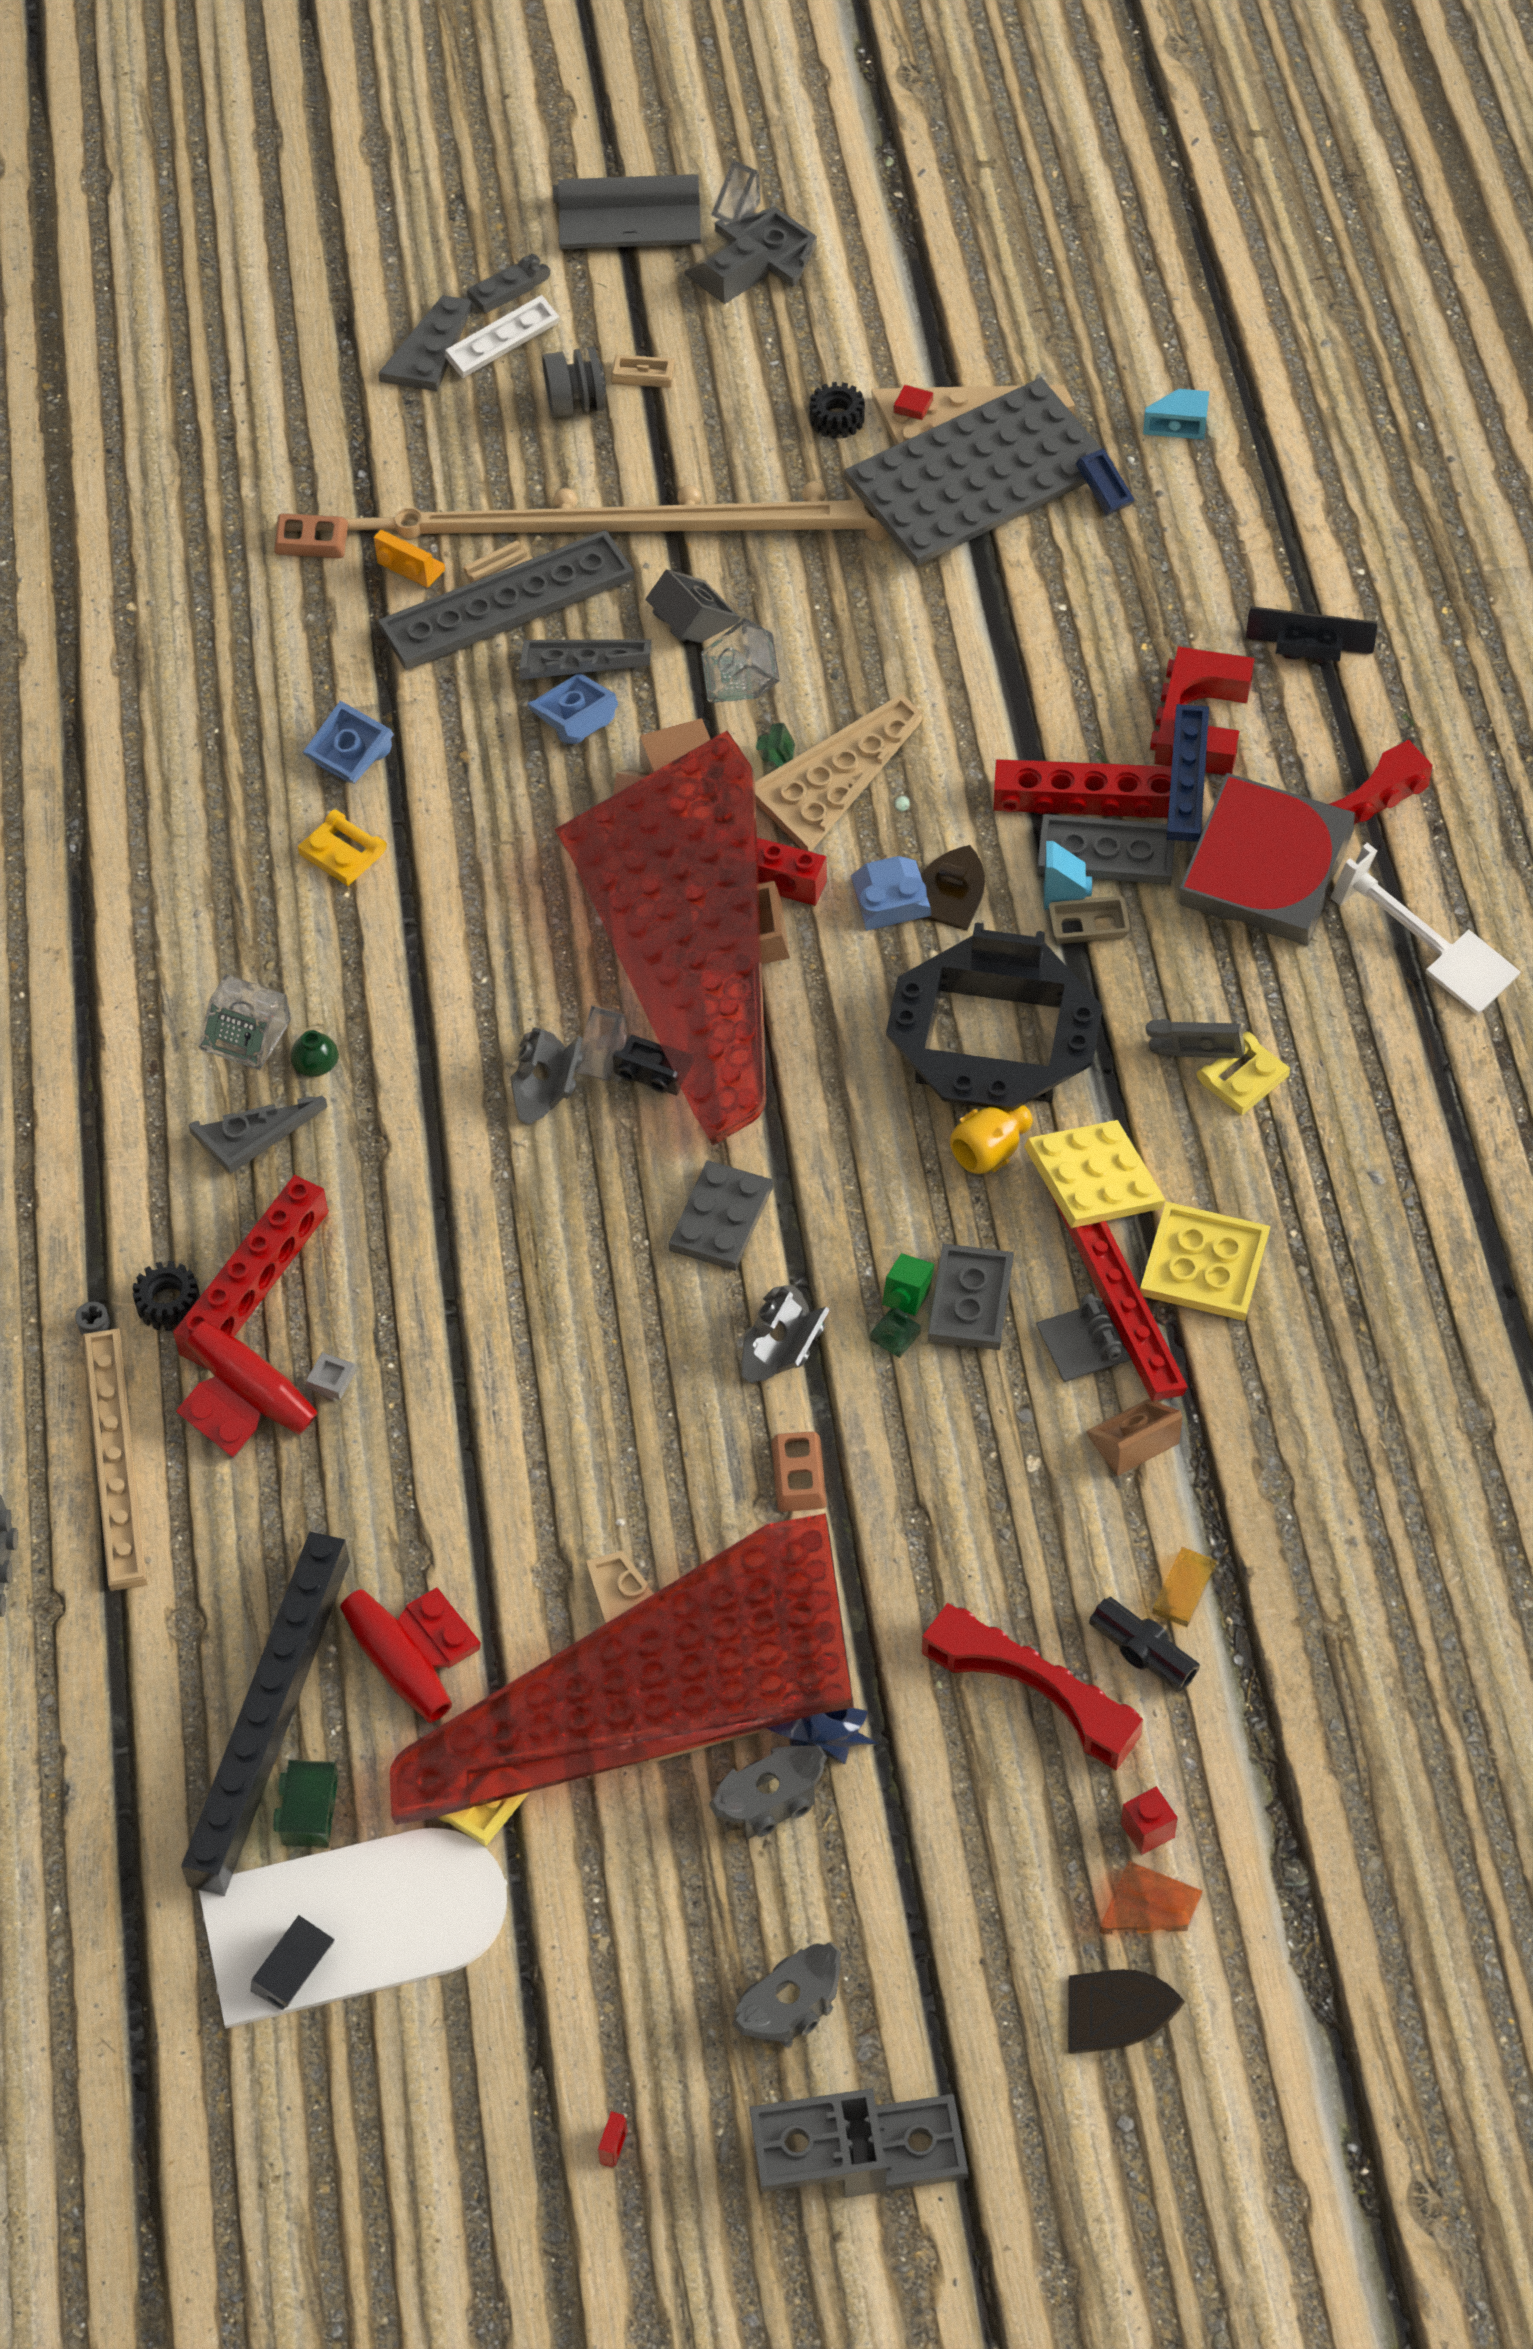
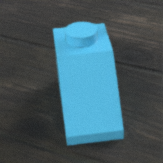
M1177 389L1145 408L1143 435L1204 440L1209 391Z
M1046 841L1044 909L1049 910L1051 902L1085 899V897H1091L1092 876H1086L1085 862L1056 842Z

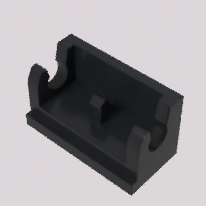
M298 1915L251 1979L250 1991L255 1995H259L278 2009L284 2010L285 2007L290 2005L292 1999L315 1967L334 1944L335 1939Z

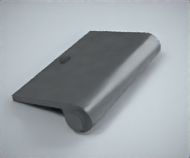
M699 174L558 179V185H553V203H559V249L701 244Z

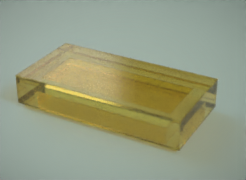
M1181 1547L1153 1606L1152 1613L1188 1628L1216 1568L1217 1560Z

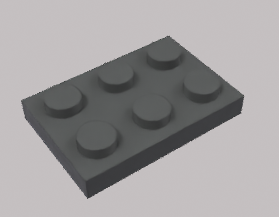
M707 1160L669 1241V1251L736 1271L773 1189V1179Z
M942 1244L928 1331L929 1342L1000 1350L1014 1252Z

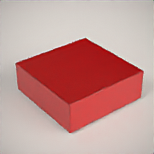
M904 385L894 403V413L923 420L933 401V392Z
M610 2112L598 2147L599 2161L602 2165L612 2168L617 2165L628 2133L626 2118L623 2114Z

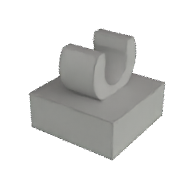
M322 1352L306 1379L307 1389L318 1392L321 1396L334 1401L336 1399L341 1400L356 1373L355 1364Z

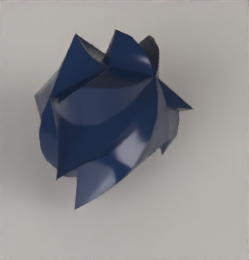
M806 1688L790 1702L784 1715L764 1726V1728L789 1738L790 1746H821L827 1756L843 1764L846 1763L850 1747L879 1744L858 1732L867 1717L868 1711L846 1707L839 1698L831 1700L824 1690L811 1691L809 1688Z

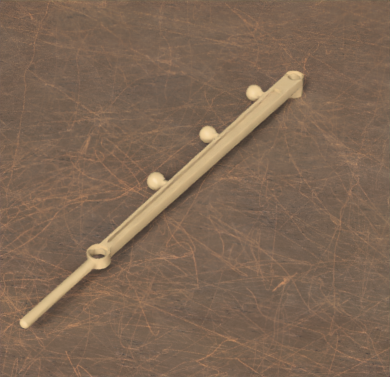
M811 481L804 485L802 490L804 502L700 504L702 495L699 488L688 484L679 489L677 499L680 505L576 508L578 502L576 493L571 489L563 488L554 495L553 503L556 509L420 512L415 508H404L395 517L345 518L348 521L347 531L397 530L399 536L406 539L416 538L421 534L601 532L604 530L607 532L863 529L864 535L873 541H881L889 536V533L862 500L824 501L826 497L825 487L817 481ZM407 520L417 521L415 525L410 527L402 525ZM288 521L285 524L284 532H302L303 523ZM318 523L316 525V531H333L334 525L331 523Z

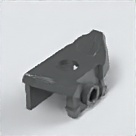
M535 1027L532 1028L531 1032L525 1033L519 1045L521 1050L518 1055V1060L520 1061L518 1069L510 1077L518 1120L532 1124L535 1120L543 1118L563 1098L568 1099L571 1096L576 1085V1080L572 1079L573 1074L583 1058V1052L580 1051L582 1037L578 1036L565 1048L554 1034L544 1029ZM537 1064H541L546 1068L548 1072L546 1080H540L534 1076L533 1070Z
M784 1285L772 1288L763 1298L766 1303L759 1310L758 1318L753 1327L745 1329L741 1376L752 1384L756 1381L767 1380L775 1374L794 1367H801L810 1355L808 1348L812 1341L823 1332L825 1328L823 1321L830 1309L825 1306L809 1313V1307L802 1292L795 1286ZM778 1322L784 1329V1337L781 1341L774 1340L770 1335V1332L775 1329Z
M821 1746L771 1748V1755L748 1764L738 1772L733 1768L721 1780L708 1805L715 1816L723 1817L730 1822L743 1823L746 1840L756 1835L758 1837L766 1836L775 1830L778 1823L790 1817L792 1819L800 1818L815 1805L814 1785L823 1774L827 1756ZM774 1778H777L779 1781L778 1789L771 1794H764L757 1789V1787Z
M831 1941L827 1944L817 1943L810 1945L804 1950L800 1949L791 1957L784 1958L775 1966L771 1974L761 1982L752 1984L743 1993L740 2003L734 2011L732 2025L741 2035L780 2041L786 2048H790L795 2037L799 2034L805 2036L815 2029L820 2022L819 2017L823 2014L825 2016L830 2015L833 2009L831 2002L835 1999L838 1988L842 1952ZM791 1983L798 1987L800 1991L799 1998L790 2004L779 2001L776 1995Z

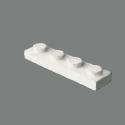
M541 295L446 349L445 358L458 374L464 378L558 324L560 317Z

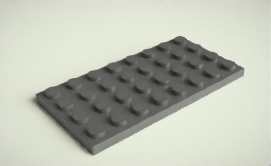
M1040 377L846 468L843 478L916 567L1087 484L1075 463L1079 458L1102 448L1044 379Z

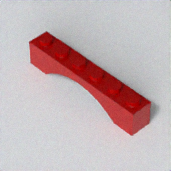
M1408 739L1382 753L1378 766L1359 789L1329 805L1354 812V825L1360 821L1365 822L1374 814L1386 808L1396 806L1401 800L1413 794L1423 792L1429 786L1433 765Z
M947 1602L922 1636V1655L952 1673L980 1672L997 1674L1015 1679L1040 1692L1051 1700L1067 1717L1078 1735L1083 1751L1116 1771L1141 1737L1143 1718L1131 1706L1126 1704L1120 1705L1109 1699L1097 1686L1092 1684L1086 1685L1077 1680L1065 1667L1050 1664L1042 1659L1033 1648L1018 1645L1010 1640L1001 1629L994 1626H986L965 1608H956Z

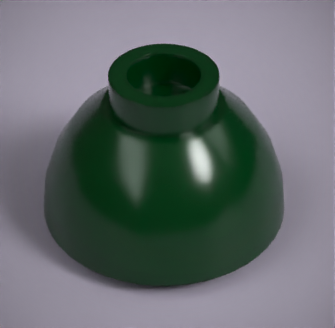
M315 1030L303 1033L294 1042L291 1050V1063L294 1069L306 1076L326 1074L335 1067L339 1058V1052L334 1041L326 1034Z

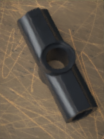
M1111 1596L1107 1599L1104 1598L1090 1617L1089 1624L1119 1646L1122 1656L1131 1665L1141 1670L1148 1668L1178 1692L1185 1690L1200 1669V1664L1170 1642L1167 1632L1157 1622L1148 1618L1141 1620Z

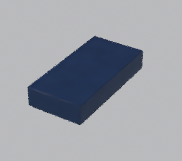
M1104 448L1077 460L1076 466L1106 516L1132 505L1135 499Z

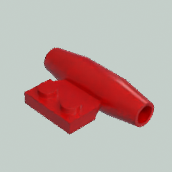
M202 1321L185 1342L214 1377L199 1383L179 1406L176 1413L233 1459L257 1431L260 1414L298 1435H301L317 1416L318 1412L287 1377L246 1344L208 1322Z
M438 1587L407 1604L398 1620L364 1589H359L348 1595L341 1603L340 1609L360 1648L394 1692L428 1723L442 1718L451 1709L452 1702L434 1668H450L479 1651L481 1645L479 1639Z

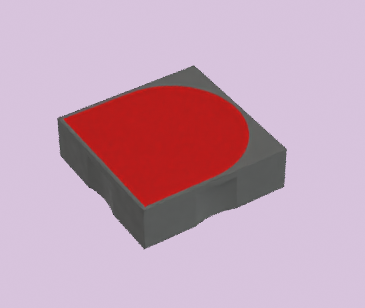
M1226 773L1179 888L1180 904L1225 920L1245 922L1263 932L1308 946L1323 910L1329 883L1340 867L1353 834L1355 813Z

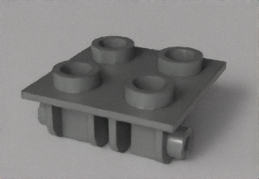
M1087 1294L1081 1298L1079 1309L1036 1322L1063 1382L1131 1360L1103 1301L1094 1297L1093 1294Z

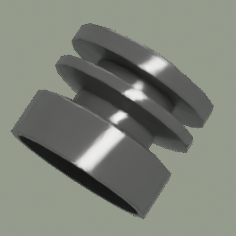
M594 346L586 348V362L582 360L580 349H574L573 364H567L563 351L542 355L544 381L552 418L573 415L574 401L579 400L584 413H588L590 410L589 398H592L596 411L605 409V376L602 363L597 356Z

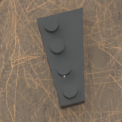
M442 295L379 371V382L438 391L449 361L445 358V351L458 343L472 310L471 300Z
M651 639L524 640L519 665V678L524 680L647 666L651 663Z

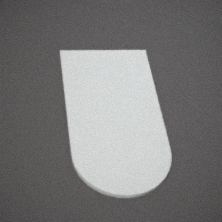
M423 1828L233 1874L225 1896L199 1890L204 1914L203 1921L206 1925L217 1983L216 1992L219 1995L225 2028L444 1975L467 1966L479 1958L491 1946L499 1934L507 1910V1881L504 1879L499 1864L482 1844L463 1833L443 1828ZM300 1915L334 1938L335 1941L292 1999L290 2005L285 2007L284 2010H280L250 1991L251 1979L297 1916Z

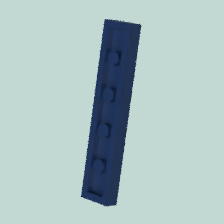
M1176 704L1166 840L1199 842L1201 837L1209 706Z

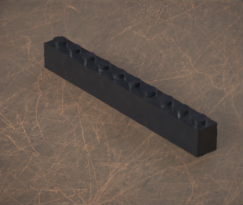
M309 1531L182 1862L181 1868L187 1887L223 1896L226 1894L349 1566L350 1560L345 1539Z

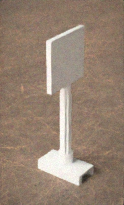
M1366 843L1362 847L1356 863L1350 858L1345 862L1330 898L1341 906L1356 891L1364 897H1370L1440 955L1427 968L1425 973L1478 1016L1521 972L1469 929L1454 944H1450L1378 885V881L1368 874L1377 850Z

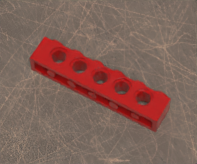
M996 759L993 811L1168 818L1172 766Z
M639 805L627 828L628 855L744 887L775 881L780 897L813 906L817 905L827 882V856Z
M295 1174L174 1330L173 1334L180 1356L208 1369L185 1344L188 1337L202 1321H206L235 1337L329 1213L324 1188Z

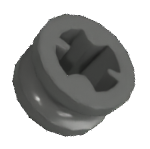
M86 1302L77 1309L75 1319L78 1330L82 1335L109 1330L110 1319L108 1312L101 1303ZM92 1316H98V1318L94 1320V1324L87 1323L91 1320Z

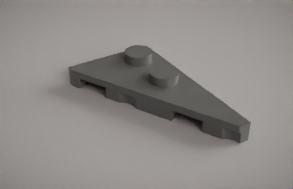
M322 1095L319 1097L309 1096L297 1099V1105L276 1109L275 1104L250 1109L241 1114L222 1115L224 1121L201 1126L199 1121H195L188 1126L190 1133L231 1174L328 1106L326 1099Z

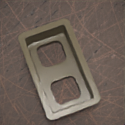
M1123 896L1059 901L1049 904L1054 938L1058 944L1122 939L1130 931V922ZM1108 917L1114 919L1115 929H1096V919ZM1065 921H1079L1083 932L1063 933L1062 923Z

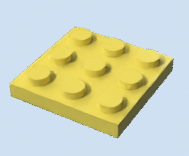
M1118 1120L1030 1137L1026 1141L1024 1148L1071 1228L1159 1210L1166 1201Z
M1166 1201L1140 1287L1143 1297L1245 1321L1271 1226Z

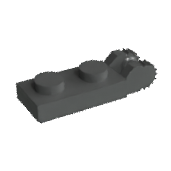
M529 254L521 258L518 265L514 264L469 287L467 295L486 314L533 290V287L550 277L551 270L546 264L542 263L540 265L541 260L537 255Z
M1153 1019L1145 1025L1146 1034L1151 1037L1149 1049L1154 1054L1161 1053L1175 1055V1057L1241 1058L1244 1056L1245 1044L1241 1023H1172L1168 1019Z

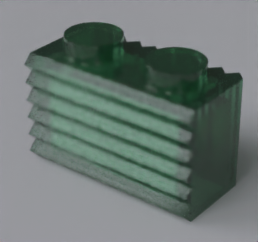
M289 1760L287 1772L280 1773L279 1795L283 1796L282 1808H275L273 1829L274 1832H279L282 1845H291L293 1847L307 1846L309 1848L314 1846L325 1849L329 1847L339 1780L336 1762Z

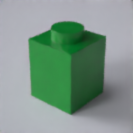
M901 1253L886 1276L882 1305L916 1316L930 1292L935 1264Z

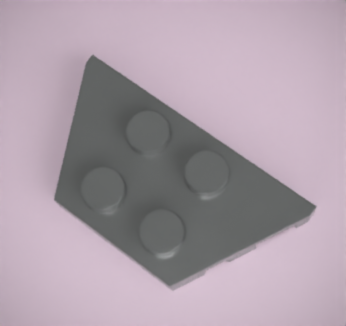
M776 207L762 210L759 213L740 215V221L725 224L723 219L714 222L715 232L727 241L748 234L768 249V270L792 287L797 285L817 245V236Z

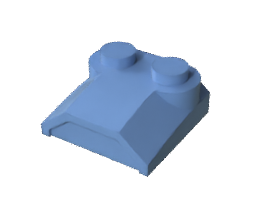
M581 673L574 674L573 677L534 701L527 703L528 708L556 729L559 740L568 744L580 743L588 735L607 726L615 717V710L618 706L615 693Z
M339 701L303 753L329 773L345 782L355 784L374 761L383 759L388 755L392 746L391 738L394 734L390 728L346 703Z
M901 856L866 863L851 875L866 931L931 916L926 886L922 881L916 860Z

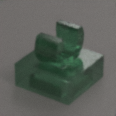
M784 722L772 724L770 736L762 735L757 738L756 749H763V761H774L777 768L793 759L795 742Z
M891 1308L870 1332V1340L901 1358L920 1335L921 1325L911 1320L910 1316L900 1309Z

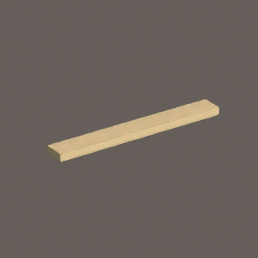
M120 1329L83 1334L108 1585L110 1591L148 1585Z

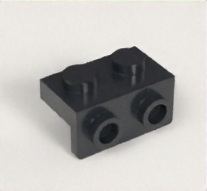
M633 1034L630 1035L622 1051L615 1050L612 1055L614 1073L622 1079L630 1082L637 1081L650 1086L657 1092H668L676 1096L694 1065V1056Z

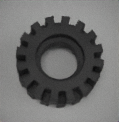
M832 382V387H828L826 383L822 385V390L817 388L814 390V395L811 394L810 424L812 427L814 426V430L817 433L822 430V436L824 437L832 434V439H837V434H841L842 438H847L848 432L854 435L857 433V429L860 430L862 428V423L865 420V401L862 398V392H857V387L852 385L848 388V383L842 382L841 386H837V382ZM834 408H840V409H844L845 411H843V412H831V411H828V410L834 409Z
M168 1261L167 1267H163L162 1262L156 1263L157 1269L152 1270L150 1266L144 1269L146 1276L139 1273L136 1277L138 1284H133L132 1289L134 1293L132 1294L140 1319L143 1318V1322L147 1326L152 1323L153 1329L160 1330L161 1325H164L166 1331H171V1324L176 1323L177 1326L200 1298V1292L193 1272L190 1269L187 1271L185 1265L180 1263L176 1269L174 1261ZM164 1289H177L180 1291L179 1297L172 1302L157 1303L153 1300L154 1296Z

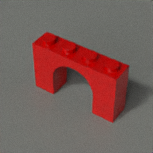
M1177 647L1175 659L1169 658L1166 678H1171L1170 683H1163L1161 702H1165V706H1158L1155 726H1160L1159 731H1153L1150 750L1155 751L1154 764L1172 766L1176 704L1187 705L1192 701L1203 698L1247 703L1255 658ZM1208 726L1206 773L1225 776L1226 773L1233 774L1238 749L1239 730Z

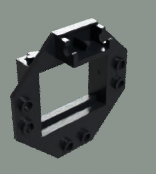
M977 922L975 923L972 936L898 977L886 1036L915 1068V1083L929 1085L942 1101L1014 1111L1031 1100L1052 1103L1055 1086L1093 1065L1103 1006L1045 943V932L1038 931L1036 932V937L984 930V923ZM941 991L1060 1008L1049 1066L929 1049Z

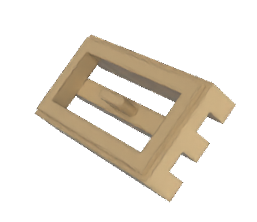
M615 354L611 383L671 388L675 371V359Z
M517 540L464 566V573L471 582H475L488 575L490 576V574L492 575V573H498L533 558L531 555H527V551L524 548L521 549V544Z

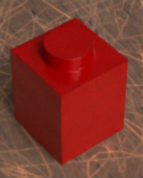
M1157 1786L1123 1804L1121 1826L1141 1856L1175 1838L1178 1817Z

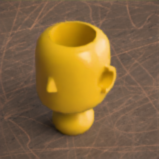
M1025 1105L1014 1111L1001 1110L994 1107L983 1108L979 1111L974 1109L960 1118V1124L952 1131L950 1135L951 1151L956 1161L965 1170L974 1174H983L989 1171L994 1173L1010 1162L1008 1158L1015 1153L1019 1146V1135L1028 1132L1032 1126V1115Z

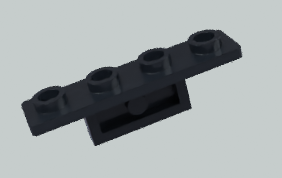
M1252 606L1249 608L1246 638L1277 642L1275 654H1282L1287 659L1295 660L1307 657L1314 658L1319 663L1327 664L1333 661L1340 662L1341 650L1372 654L1375 647L1378 623L1376 621Z

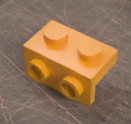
M382 529L374 536L377 563L426 588H429L445 571V564L432 558V554Z

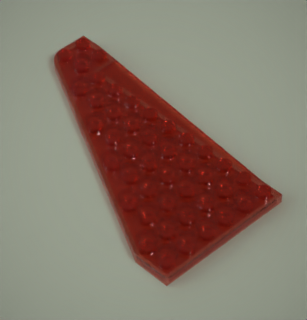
M725 731L554 829L557 837L574 862L672 1070L678 1072L677 1080L687 1102L712 1146L753 1123L761 1115L766 1104L755 773L730 733Z
M826 1513L764 1525L403 1749L394 1759L390 1768L391 1817L394 1824L399 1825L440 1817L812 1715L854 1708Z

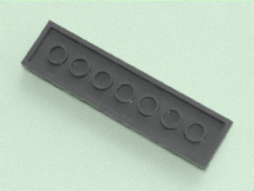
M604 530L378 620L379 629L405 670H408L635 579L634 569L609 533Z

